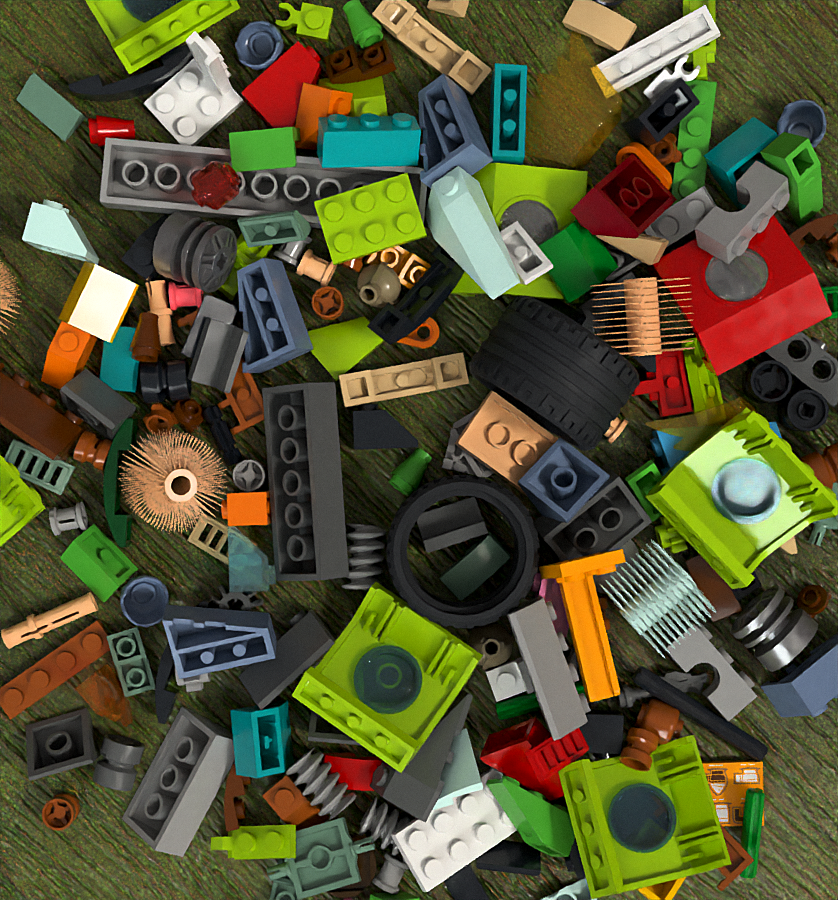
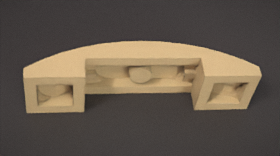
M383 0L372 13V16L393 37L440 75L444 73L465 92L473 95L492 69L469 50L464 51L416 12L417 9L406 0Z
M463 352L338 376L344 407L396 399L469 384Z

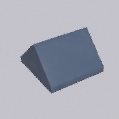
M559 438L518 481V485L542 516L568 523L610 478V475L565 440Z

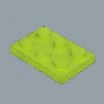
M408 173L314 201L333 265L427 237Z

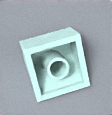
M45 199L43 204L32 202L22 237L23 241L40 250L98 265L99 258L78 221L69 215V209L63 208V205Z

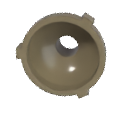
M374 263L361 271L355 291L363 302L373 307L383 308L388 302L393 306L398 302L397 298L401 292V283L398 275L388 266V263ZM368 289L374 292V296L369 294Z
M489 623L484 626H474L470 630L472 633L470 634L468 645L483 655L478 663L482 666L483 670L498 667L508 660L512 652V643L515 641L513 635L510 636L504 627L495 623ZM489 642L497 644V650L494 653H488L485 650Z

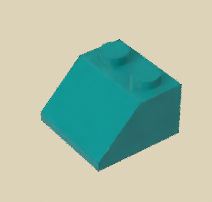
M752 117L704 155L713 178L739 211L746 206L738 202L736 182L756 160L767 166L761 151L778 137L777 132L755 117Z

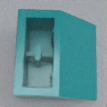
M288 700L269 703L262 710L257 705L230 710L236 775L260 778L283 773L294 764Z

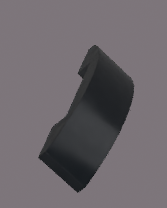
M186 44L161 55L164 66L105 85V82L98 74L68 84L76 98L83 100L111 102L132 99L162 87L194 57Z
M440 245L431 253L436 261L395 307L388 302L368 324L367 327L389 345L407 336L424 323L446 300L465 271Z
M206 598L195 607L210 608L212 602ZM169 642L165 647L159 664L155 687L156 713L158 722L166 724L170 719L180 689L168 686L175 668Z

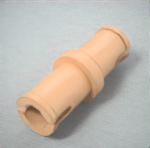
M165 280L145 283L150 307L148 312L159 316L158 326L161 346L176 344L171 316L174 314L171 308H169Z

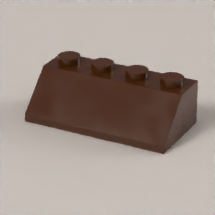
M0 361V424L50 459L66 461L75 449L82 433L88 430L81 425L84 420L69 409L64 413L55 407L58 401L43 391L39 395L29 388L31 382L18 373H14L11 376L3 370L5 364Z

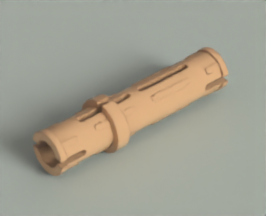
M88 592L81 597L61 604L37 616L31 614L26 617L27 620L2 629V639L8 649L32 638L40 639L44 636L43 633L98 611L97 602L93 594Z

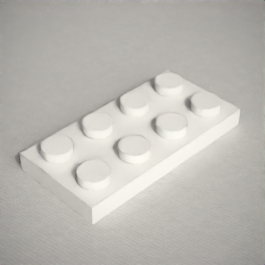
M490 768L480 775L483 789L453 797V805L432 810L426 823L415 818L391 834L422 892L430 891L517 831L486 785L488 780L502 778L503 774L498 770Z

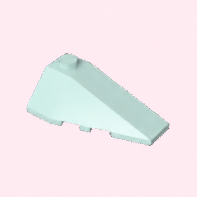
M457 166L432 184L425 217L434 240L494 300L520 283V279L479 181Z

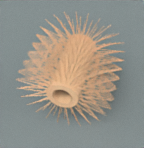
M657 277L626 279L622 283L592 285L609 286L624 284V290L592 293L624 291V297L593 300L625 298V304L603 306L625 305V311L604 313L626 312V318L603 319H626L625 325L593 328L627 326V331L595 335L627 333V338L603 341L627 340L628 345L611 347H628V352L618 353L622 355L628 354L629 356L662 354V351L694 349L692 347L662 349V344L693 342L694 340L661 342V337L693 334L661 335L660 330L692 327L660 329V323L692 320L660 322L659 317L680 314L659 315V309L679 308H659V302L679 300L658 301V295L690 292L658 294V288L690 285L657 287V282L690 278L657 280Z
M163 428V442L160 443V446L159 444L157 446L156 442L154 445L151 442L149 448L147 447L148 444L146 446L140 445L143 450H146L145 452L132 446L151 464L139 456H135L147 463L151 468L124 455L142 467L124 462L132 467V470L128 472L129 474L121 476L132 475V477L119 479H128L120 481L142 480L132 481L135 483L123 482L130 483L125 485H132L128 487L134 492L128 494L132 496L130 499L135 501L131 503L135 506L133 511L146 501L137 509L135 514L146 505L144 509L148 507L147 511L150 510L149 514L152 511V516L156 513L152 521L154 523L157 515L159 514L158 522L163 512L158 527H161L162 523V529H164L168 513L167 527L170 525L172 510L170 529L173 527L175 512L174 531L176 530L178 517V532L181 519L180 528L182 534L183 521L186 528L185 514L187 519L189 516L190 520L192 516L195 517L199 514L204 516V513L199 508L201 507L213 515L196 499L198 498L206 503L196 496L195 493L220 505L202 493L222 499L212 493L218 489H213L214 487L222 486L210 485H218L223 482H217L221 480H214L220 479L214 478L219 476H211L216 475V473L221 474L216 471L218 469H213L216 468L215 466L208 468L213 466V464L216 465L215 463L219 461L212 462L216 460L215 458L211 461H207L209 458L203 461L210 456L213 449L204 458L199 460L210 449L209 447L199 456L207 444L198 453L199 449L195 451V447L192 450L193 445L190 447V443L187 448L186 444L183 447V442L188 433L186 435L180 433V438L172 433L171 439L170 431L167 442V430L164 440L163 434L165 433ZM182 435H183V438H184V439H183L182 444H181V446H180V441H181V438H182ZM144 509L140 511V513L138 514V516H140V515L142 514V512L144 511ZM146 511L142 516H140V517H141V518H144V516H145V514L147 513V511Z

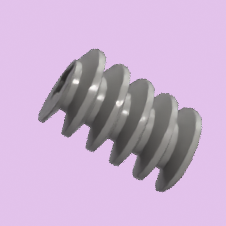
M346 523L347 526L355 529L354 532L346 534L347 539L354 541L353 545L347 546V552L353 554V557L348 558V566H351L352 570H349V577H346L351 580V583L341 587L345 589L369 590L375 582L382 585V581L373 576L383 573V568L374 563L384 560V555L375 552V550L385 547V543L377 540L376 537L385 535L386 530L377 525Z
M312 748L292 764L286 771V774H299L294 784L297 786L306 783L307 786L302 792L303 796L314 793L315 796L310 803L311 806L322 803L323 806L318 813L319 816L330 813L331 817L329 820H331L355 800L356 795L354 792L344 795L348 787L347 783L343 782L336 785L340 774L335 772L328 775L327 773L332 764L330 762L319 764L324 754L322 752L311 754L314 749Z
M375 797L360 822L358 835L362 836L368 830L371 831L374 841L379 837L382 838L381 849H385L390 843L393 845L391 855L395 856L400 851L391 834L408 824L410 817L404 816L398 821L399 811L397 809L392 810L387 815L388 804L384 802L376 808L377 797Z

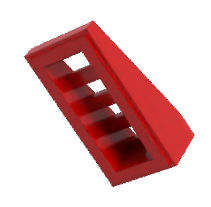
M577 728L555 741L551 734H549L528 749L525 754L537 779L541 782L589 751V746L580 728ZM542 753H543V755H544V757H545V759H546V761H547V763H548L549 766H547V764H546V762H545V760H544V758H543V756H542Z

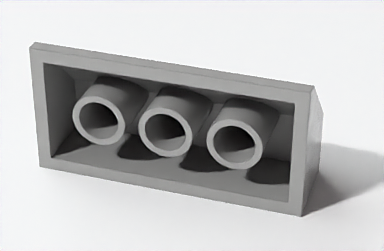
M538 596L520 603L507 616L548 731L555 741L586 724L588 720L585 713L589 712L590 708L585 694H578L574 682L579 681V677L573 662L568 664L566 662L563 652L568 650V646L562 631L556 633L552 621L557 619L552 602L548 601L545 603L544 598Z
M183 706L181 707L122 817L155 851L184 856L235 760L233 734Z

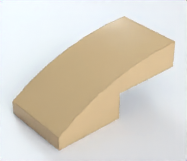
M574 0L562 21L566 28L593 39L595 44L617 53L625 50L637 28L636 24L592 0Z

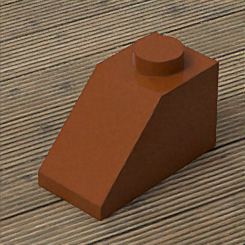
M285 771L269 784L262 794L263 798L282 821L288 825H296V831L327 821L330 818L328 814L323 816L318 814L322 808L320 804L311 806L310 803L314 798L313 795L303 796L302 792L305 786L303 784L296 786L294 782L297 776L295 774L287 775Z

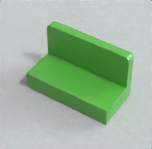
M284 127L229 133L233 172L296 167L295 142L301 141L300 128Z
M95 524L73 540L60 557L102 602H106L138 570Z

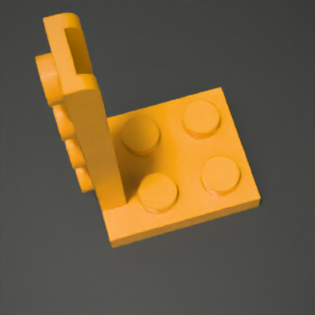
M623 549L593 553L539 567L542 579L555 578L556 583H559L588 703L620 695V687L593 575H602L616 571V564L626 562Z

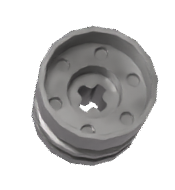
M183 211L174 212L162 224L154 241L153 265L157 273L178 282H185L194 288L208 293L214 292L225 283L232 271L237 254V238L234 231L228 227L217 225L211 221L206 222L200 217Z
M778 585L768 588L750 601L735 620L730 630V633L735 638H743L742 644L746 648L753 647L759 643L754 656L771 672L779 670L793 660L807 646L818 629V623L803 609L799 608L789 613L794 600L789 596L784 597V590Z

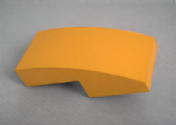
M399 245L369 254L363 261L368 265L381 262L388 263V266L398 275L401 286L408 290L431 267L426 261L414 253L406 251Z

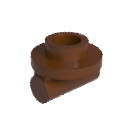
M193 399L179 400L169 409L171 412H174L177 420L190 434L204 420L202 407Z
M809 585L799 593L797 605L798 608L803 609L813 619L827 607L832 596L820 585Z

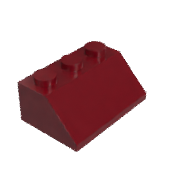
M632 153L598 182L570 212L576 217L578 223L592 235L636 239L677 199Z

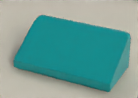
M120 326L113 343L104 340L99 379L114 391L136 392L139 361L132 359V352L129 350L136 328Z

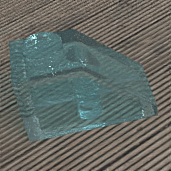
M228 526L230 593L269 592V585L276 584L275 565H269L268 557L235 526Z

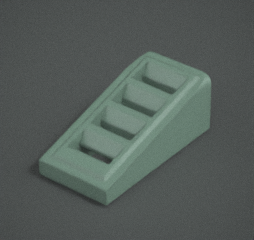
M13 439L4 457L6 462L14 465L20 451H26L19 467L15 466L20 473V477L62 495L76 466L63 460H52L32 445L20 439ZM34 455L38 459L30 473L26 469ZM45 461H48L50 465L42 479L38 475ZM57 466L63 469L56 483L53 484L50 480Z

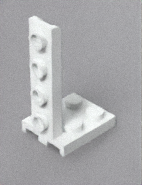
M194 31L186 39V43L194 58L144 102V105L180 145L196 146L244 103L243 99L229 82L228 78L231 74L227 70V65L223 62L224 58L219 53L221 52L210 37L206 36L202 39Z

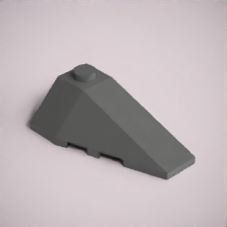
M462 689L402 773L383 761L374 771L370 787L382 798L426 823L442 792L445 782L441 781L440 777L445 763L451 764L454 753L451 752V744L453 738L462 731L473 696Z

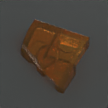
M108 664L95 671L75 688L96 714L106 716L114 722L119 719L125 727L133 722L128 698H125L121 683Z

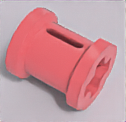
M169 282V302L172 311L177 310L178 307L197 306L200 308L204 299L202 290L188 284L176 285L175 282Z

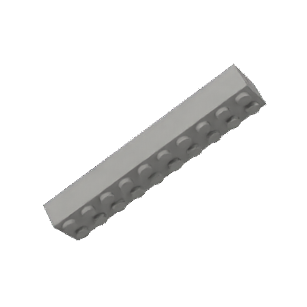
M106 137L99 202L106 208L164 214L183 211L197 217L227 220L297 210L310 223L311 228L322 229L314 201L408 173L424 224L427 185L420 181V172L424 171V168L419 167L322 168L319 158L296 156V167L233 172L230 149ZM225 169L236 182V187L232 191L229 188L230 185L227 179L224 177L225 175L221 174ZM216 179H219L218 186L212 184Z

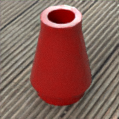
M96 115V118H88L90 144H98L99 147L105 146L106 137L135 139L134 120Z

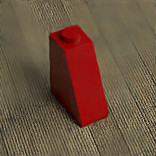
M297 41L247 86L241 94L244 100L270 129L295 127L303 83H317L321 74L320 64L318 63L321 58L310 45L304 48Z
M536 717L488 736L479 757L482 762L506 776L516 779L527 788L543 794L550 801L564 796L559 773L557 772L546 780L539 782L525 754L528 749L550 734ZM542 753V756H543V758H544V760H545L547 766H549L548 763H547V761H546V759H545V757H544V755H543V753Z

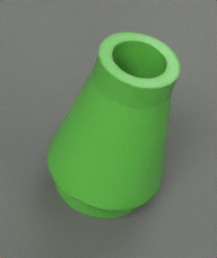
M350 0L343 6V11L346 14L355 44H359L362 49H365L382 40V26L361 4L360 0Z
M417 447L407 459L390 473L392 477L388 481L389 484L402 494L410 496L413 491L418 489L432 457Z

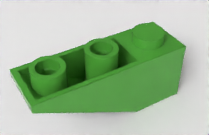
M783 132L764 148L761 154L769 168L788 178L790 198L787 206L797 226L801 227L823 208L821 163L809 138Z
M502 776L501 779L487 781L486 785L526 844L550 857H569L575 834L568 808L546 802V797L543 794L533 790H524L519 787L520 782L511 777Z

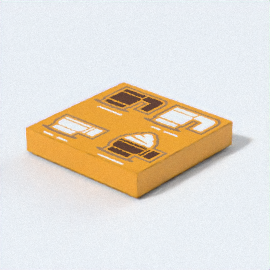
M756 760L702 761L720 824L723 827L743 826L747 789L760 788L763 790V762ZM763 810L762 826H764V810Z

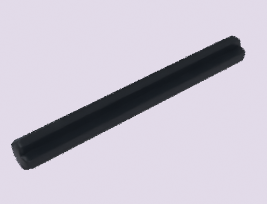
M640 666L633 674L632 679L635 684L756 761L763 760L767 754L768 748L765 744L645 667Z

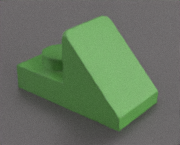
M650 460L626 477L623 482L654 522L662 514L645 496L661 480L662 476L654 462Z

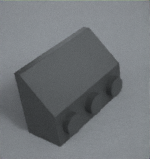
M606 464L600 468L609 474L610 478L568 523L542 515L533 522L537 533L561 562L593 553L618 550L653 522L621 478Z
M313 609L307 613L303 610L299 611L288 622L291 628L283 635L279 631L275 633L277 640L276 658L241 666L244 671L238 677L261 710L335 644L337 636Z

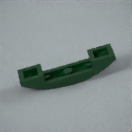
M127 418L114 437L107 456L103 480L106 517L112 535L119 547L131 546L133 514H120L122 485L120 480L122 479L119 478H122V474L119 473H122L123 451H136L132 446H137L138 419Z

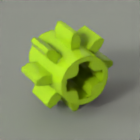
M664 516L660 517L662 525L655 526V533L662 549L669 548L673 554L688 550L685 538Z

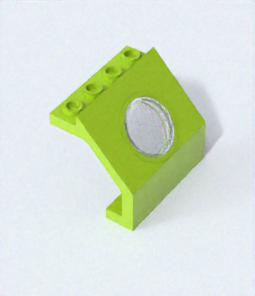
M489 163L472 175L480 183L499 231L518 221L536 245H539L576 217L570 210L593 188L592 178L588 177V171ZM464 272L451 294L464 297L486 294L466 272ZM547 272L527 285L518 283L501 294L508 296L525 295L533 298L566 302ZM585 294L578 297L570 304H582L584 302Z

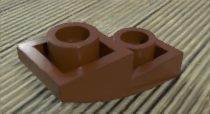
M386 39L359 52H356L353 45H350L324 57L329 80L332 84L365 81L397 70L391 48Z
M835 213L815 219L788 236L798 250L805 245L802 238L810 245L818 240L825 242L837 230L833 225L838 221V215Z
M700 555L685 561L693 581L697 584V588L704 593L703 595L717 611L716 613L713 612L704 603L707 611L711 614L713 623L743 611L740 601L736 600L730 586Z
M235 761L228 775L224 796L226 832L239 829L242 819L246 818L243 799L238 800L237 796L245 795L248 785L252 784V777L236 775Z

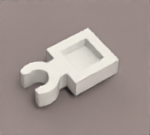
M684 54L678 59L674 72L666 66L644 89L643 93L650 99L680 77L684 81H691L697 77L701 67L698 65L693 71H685L683 64L689 56Z

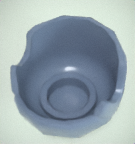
M263 20L250 22L242 28L234 44L239 57L238 60L254 70H266L283 55L284 49L280 31L273 24Z
M799 99L787 104L777 122L778 136L783 132L807 137L812 147H816L822 141L826 132L827 121L824 110L816 102L806 99Z
M142 574L131 578L122 588L120 595V604L124 616L137 626L149 627L158 624L163 619L166 605H169V595L165 584L157 577Z

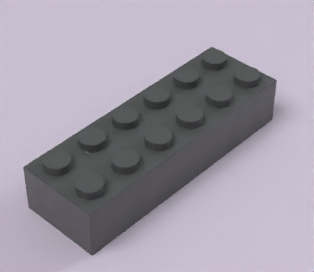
M335 382L301 383L262 388L276 581H315L349 577Z

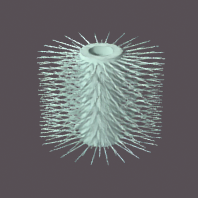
M651 540L655 545L654 547L662 554L661 557L649 546L647 548L652 551L651 554L661 563L660 566L644 549H641V551L661 575H658L653 567L636 553L641 563L656 578L655 580L649 576L650 574L643 567L638 565L637 561L631 558L636 564L635 566L646 577L645 579L650 582L649 585L641 574L639 575L630 564L625 563L636 578L645 586V589L623 567L621 569L640 593H637L632 585L617 571H615L635 597L633 598L613 576L611 578L630 602L626 601L609 581L605 580L616 596L623 602L624 607L617 602L603 585L601 587L639 635H643L652 647L665 658L652 639L645 633L646 630L670 653L660 638L650 628L651 626L675 649L668 637L655 624L658 621L662 628L681 645L661 617H663L665 622L667 621L678 635L685 638L666 613L686 633L690 634L681 620L673 613L674 611L695 631L696 629L681 611H685L692 618L691 620L699 626L701 625L686 605L705 622L704 616L696 609L697 607L693 603L695 602L700 610L702 609L710 618L712 617L708 614L709 612L704 608L705 606L702 602L706 606L708 605V608L713 612L715 611L710 601L700 592L701 590L697 588V584L673 558L671 559L659 544L657 545Z

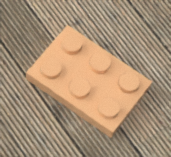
M490 391L455 444L525 494L518 485V481L558 438L496 392Z

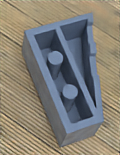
M443 73L418 92L419 127L423 130V144H420V154L423 156L424 171L420 172L421 182L431 188L434 182L457 166L472 176L493 161L466 93L462 88Z
M262 258L238 270L239 312H243V329L249 332L245 345V363H242L243 373H263L313 350L283 262Z
M166 605L162 621L179 679L276 658L277 640L269 613Z
M838 633L810 651L811 656L798 667L794 664L785 669L788 673L787 676L778 682L770 683V681H767L760 686L781 717L808 715L816 717L827 710V703L830 700L838 698Z

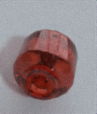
M212 161L192 176L194 189L191 191V195L201 207L207 205L213 210H218L239 194L238 185L241 183V180L229 163L224 162L222 164L218 161Z

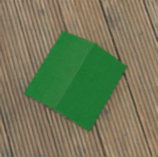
M576 218L537 245L553 264V268L547 271V274L567 304L596 287L592 285L602 283L618 268L602 240L582 227Z

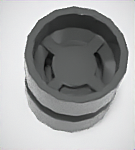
M106 734L100 749L103 759L97 761L92 780L107 788L131 791L137 776L134 765L140 764L145 745L129 737Z

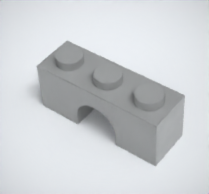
M757 160L736 182L738 202L746 207L738 212H727L715 205L695 227L697 246L728 265L736 256H741L745 252L749 241L756 233L764 231L772 215L777 210H782L790 198L788 178Z
M685 623L684 625L690 634L680 627L679 631L685 638H682L677 632L674 635L681 645L670 636L668 639L675 649L667 641H664L663 644L670 653L666 650L665 652L685 673L699 663H709L714 671L713 682L702 694L719 714L729 722L757 697L751 689L755 684L743 671L737 673L730 664L734 660L722 647L717 650L709 640L713 636L702 623H700L701 626H696L692 623L696 631Z

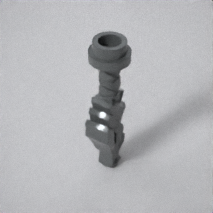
M674 669L663 671L662 675H657L682 692H695L698 696L707 679L706 672L692 675L690 672L685 673ZM624 684L620 686V695H617L616 699L620 708L626 707L628 709L633 707V703L636 700L654 695L642 687L631 688Z

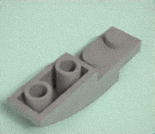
M703 186L666 209L642 234L665 238L669 240L667 245L669 247L695 231V227L716 204L706 187ZM608 245L606 248L618 265V268L606 280L609 283L643 262L612 245Z

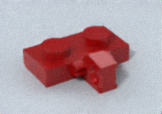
M683 350L665 351L662 354H657L656 372L645 373L646 381H640L631 396L649 394L650 401L657 400L660 417L693 412Z

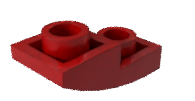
M323 753L322 764L326 762L332 764L327 774L335 772L340 774L336 785L346 782L348 785L347 790L375 791L370 787L374 771L383 762L382 759L377 756L357 757L354 753Z

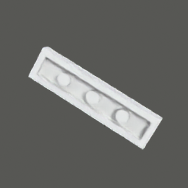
M704 5L592 67L591 71L607 99L673 63L682 55L689 54L720 37L721 34L709 10Z

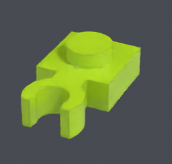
M302 2L301 11H297L289 3H279V11L288 12L290 17L286 21L276 20L277 28L288 30L292 27H297V37L328 43L334 14L333 8Z

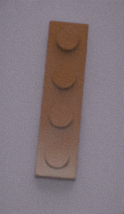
M100 619L0 688V706L10 720L110 651L106 638L110 633Z

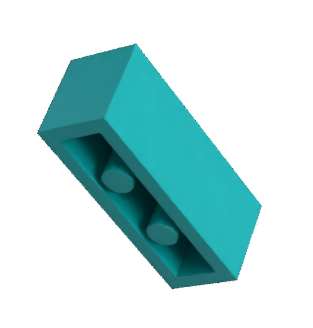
M499 63L494 65L490 85L489 151L493 158V161L490 163L523 164L525 158L527 65Z
M366 113L360 117H346L342 114L318 117L317 155L322 168L418 166L421 129L415 116L406 113H396L393 116H378Z

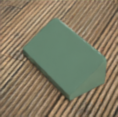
M34 72L28 78L16 99L65 142L86 119L80 111Z
M297 210L240 217L237 219L248 248L306 240L312 230L310 223Z

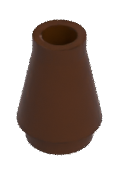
M149 312L139 314V321L129 348L132 352V359L140 362H156L158 355L162 353L158 326L159 316L157 314Z

